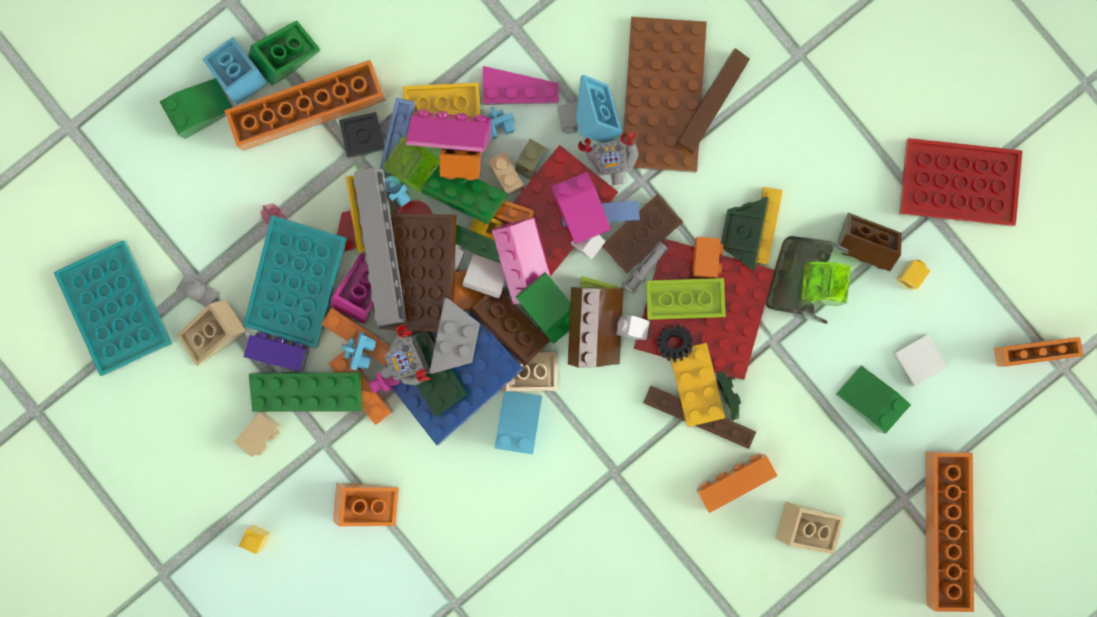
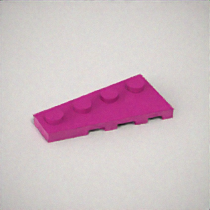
M483 66V104H559V83Z

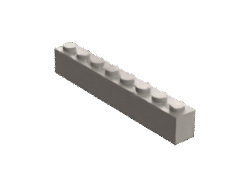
M373 167L354 172L353 183L357 191L356 202L360 211L359 222L362 226V241L366 250L365 261L369 270L368 280L371 284V300L374 303L375 309L374 319L377 322V326L404 323L407 320L384 170Z

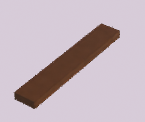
M736 48L731 51L676 143L690 153L696 150L750 58Z
M650 385L643 403L685 421L680 398ZM727 418L695 425L747 449L750 448L757 432Z

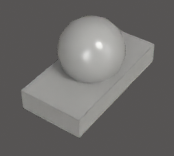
M188 273L184 275L176 290L204 307L214 303L220 294Z

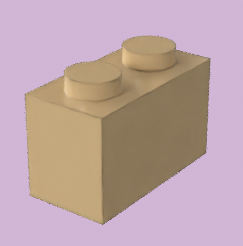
M506 151L488 160L503 191L508 193V197L524 189Z
M259 412L234 443L251 457L260 456L267 449L266 444L270 440L273 441L280 432L278 430L281 428V425L266 412Z

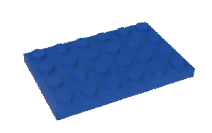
M471 312L468 315L480 323L472 363L452 368L469 394L467 397L439 417H435L416 385L404 384L401 381L398 385L393 386V391L436 446L444 442L524 369L510 351Z

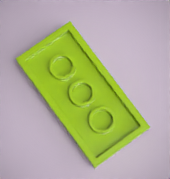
M724 278L646 281L647 320L726 317Z

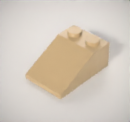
M222 300L210 303L177 334V337L196 366H199L235 342L246 330L227 301Z
M539 352L526 366L515 357L524 369L500 391H556L557 352Z
M786 501L775 539L789 546L834 554L844 517Z

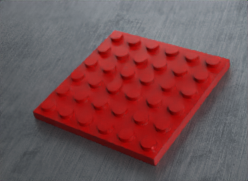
M668 239L663 240L662 244L669 249L657 262L652 281L713 279L692 277L693 246ZM719 255V263H722V270L717 278H724L726 317L647 320L646 301L641 319L650 321L646 340H635L633 349L661 356L657 346L659 331H664L663 327L665 326L670 328V324H673V327H676V324H680V328L685 326L686 331H690L693 346L707 343L714 372L720 373L724 371L727 376L745 380L775 270L757 265L756 271H752L735 258ZM673 337L668 340L667 345L672 349H676L682 345V340L678 337Z

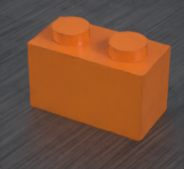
M695 238L692 277L715 279L718 277V274H721L722 263H719V255L723 253V244L720 243L721 238Z

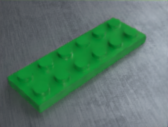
M360 371L252 372L248 374L252 412H351L363 410Z

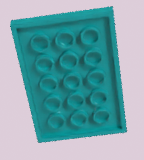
M272 215L243 326L317 348L324 327L321 323L327 316L347 237Z
M122 240L53 272L100 376H105L173 344L127 241Z

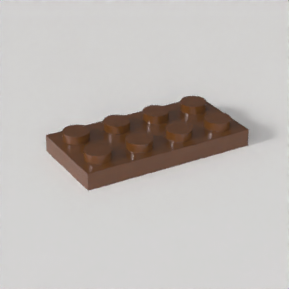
M658 194L639 210L640 220L627 221L602 246L626 274L646 257L659 241L662 242L683 223Z
M502 291L499 298L487 294L470 309V312L524 366L550 342Z

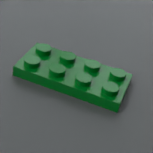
M440 164L421 187L423 194L487 225L508 198L507 192L479 179L466 180L465 178L447 179L440 177Z

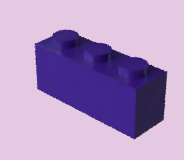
M259 332L256 335H249L243 357L304 372L310 350L304 348V344L293 342V345L287 344L286 339L275 337L274 340L268 339L267 334Z

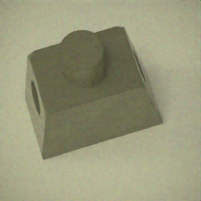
M530 138L516 161V172L531 180L549 149Z

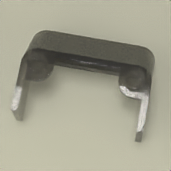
M797 236L785 238L779 252L765 303L767 308L799 319L827 324V320L813 315V303L805 300L815 264H826L832 252L848 254L849 250L828 240Z

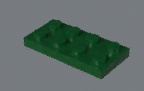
M422 332L416 339L430 368L435 340L430 332ZM452 368L433 374L426 373V377H430V380L416 385L435 417H439L469 395Z

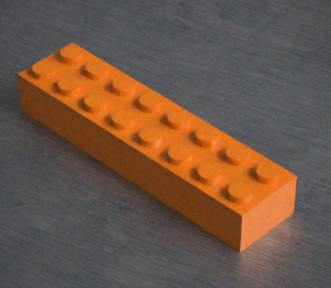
M367 60L224 111L236 146L245 151L385 102L386 98L375 67L371 60Z
M925 451L926 606L935 612H974L973 453L965 451Z

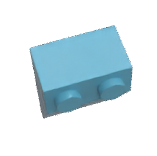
M233 37L202 59L236 105L268 83Z
M586 75L580 77L576 122L580 136L606 143L622 133L609 84Z
M504 391L494 449L533 455L542 396Z

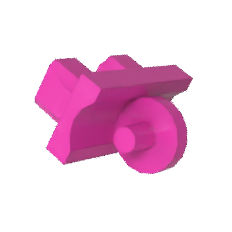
M381 372L376 374L378 378L370 381L369 384L373 393L381 390H384V392L393 389V386L398 385L401 381H396L393 375L385 379Z

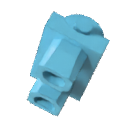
M494 106L490 107L492 113L485 116L486 118H492L491 140L498 138L496 128L503 127L505 135L514 133L515 121L513 113L504 115L503 109L495 111Z
M389 176L385 179L386 190L392 201L396 199L402 207L411 200L405 192L408 190L407 187L396 176Z
M360 331L355 346V339L349 338L348 344L341 345V349L345 350V358H350L351 352L353 353L350 365L351 369L357 370V367L368 369L371 358L361 354L363 349L373 351L376 340L368 337L365 332Z

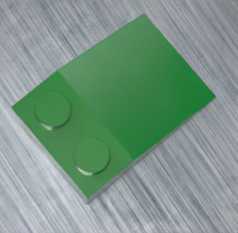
M296 20L252 44L248 57L271 86L291 75L320 52L321 49Z
M216 78L177 91L159 101L175 131L184 139L226 117L224 110L233 108Z
M544 272L515 297L542 333L555 344L569 332L570 301L549 275Z
M860 366L836 393L838 397L873 428L884 434L892 428L911 406L897 391L863 366Z

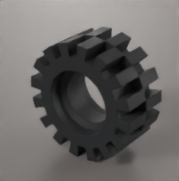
M670 324V328H667V326L663 327L664 331L660 330L659 335H657V346L663 358L666 357L668 361L673 359V362H677V359L682 361L684 356L687 358L689 356L688 353L692 352L693 347L690 331H686L685 326L680 328V324H676V327H673V324ZM678 337L682 340V345L679 348L672 349L667 345L668 340Z

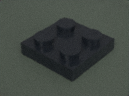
M377 112L339 120L348 158L384 150L385 146Z

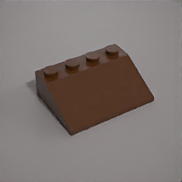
M571 287L567 365L577 368H593L620 364L621 336L616 334L620 316H622L624 288Z

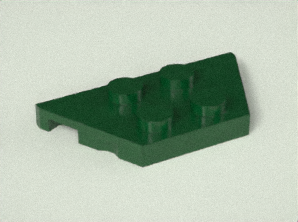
M763 197L761 200L752 203H745L740 207L727 209L721 238L723 249L752 271H756L769 204L768 197Z

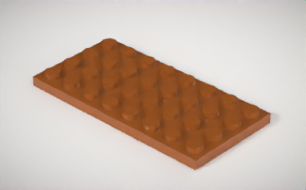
M631 16L623 132H626L627 137L630 132L635 134L633 140L639 152V156L633 166L635 169L697 172L699 145L693 153H690L676 142L702 101L706 21Z

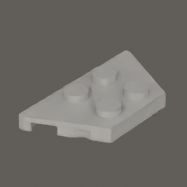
M444 298L429 369V373L432 374L472 363L480 323L448 298Z

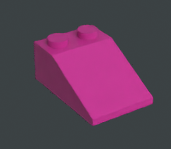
M588 172L551 186L553 198L575 245L611 230Z
M360 253L332 296L331 307L365 325L374 310V303L371 300L372 290L368 280V265L365 261V255Z

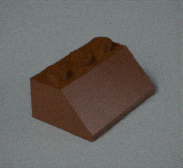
M848 212L837 239L836 251L842 255L853 257L860 262H866L890 272L901 256L902 233Z

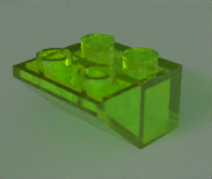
M402 136L382 169L420 192L421 187L429 179L440 159L420 146L406 145L407 138Z
M806 262L801 300L836 307L847 304L851 265L835 262Z

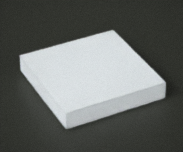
M473 254L462 286L499 298L505 282L501 263Z
M929 334L894 352L896 359L912 386H916L948 368Z

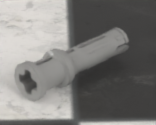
M659 241L640 266L632 270V274L621 285L634 295L641 282L646 281L645 276L669 248Z

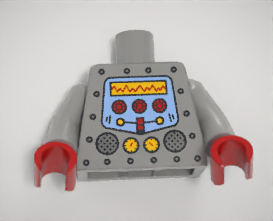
M623 132L620 140L594 144L593 147H590L591 140L589 138H586L584 141L586 145L582 141L578 143V149L586 153L601 175H611L612 185L623 184L622 173L631 172L639 156L638 149L633 140L635 137L634 132H630L628 137L626 132Z
M407 324L396 328L397 335L389 348V352L385 354L388 365L381 368L380 372L385 379L393 375L396 381H402V383L409 385H419L424 381L430 380V377H426V373H429L430 368L417 339L407 337L412 332L410 330L406 331Z

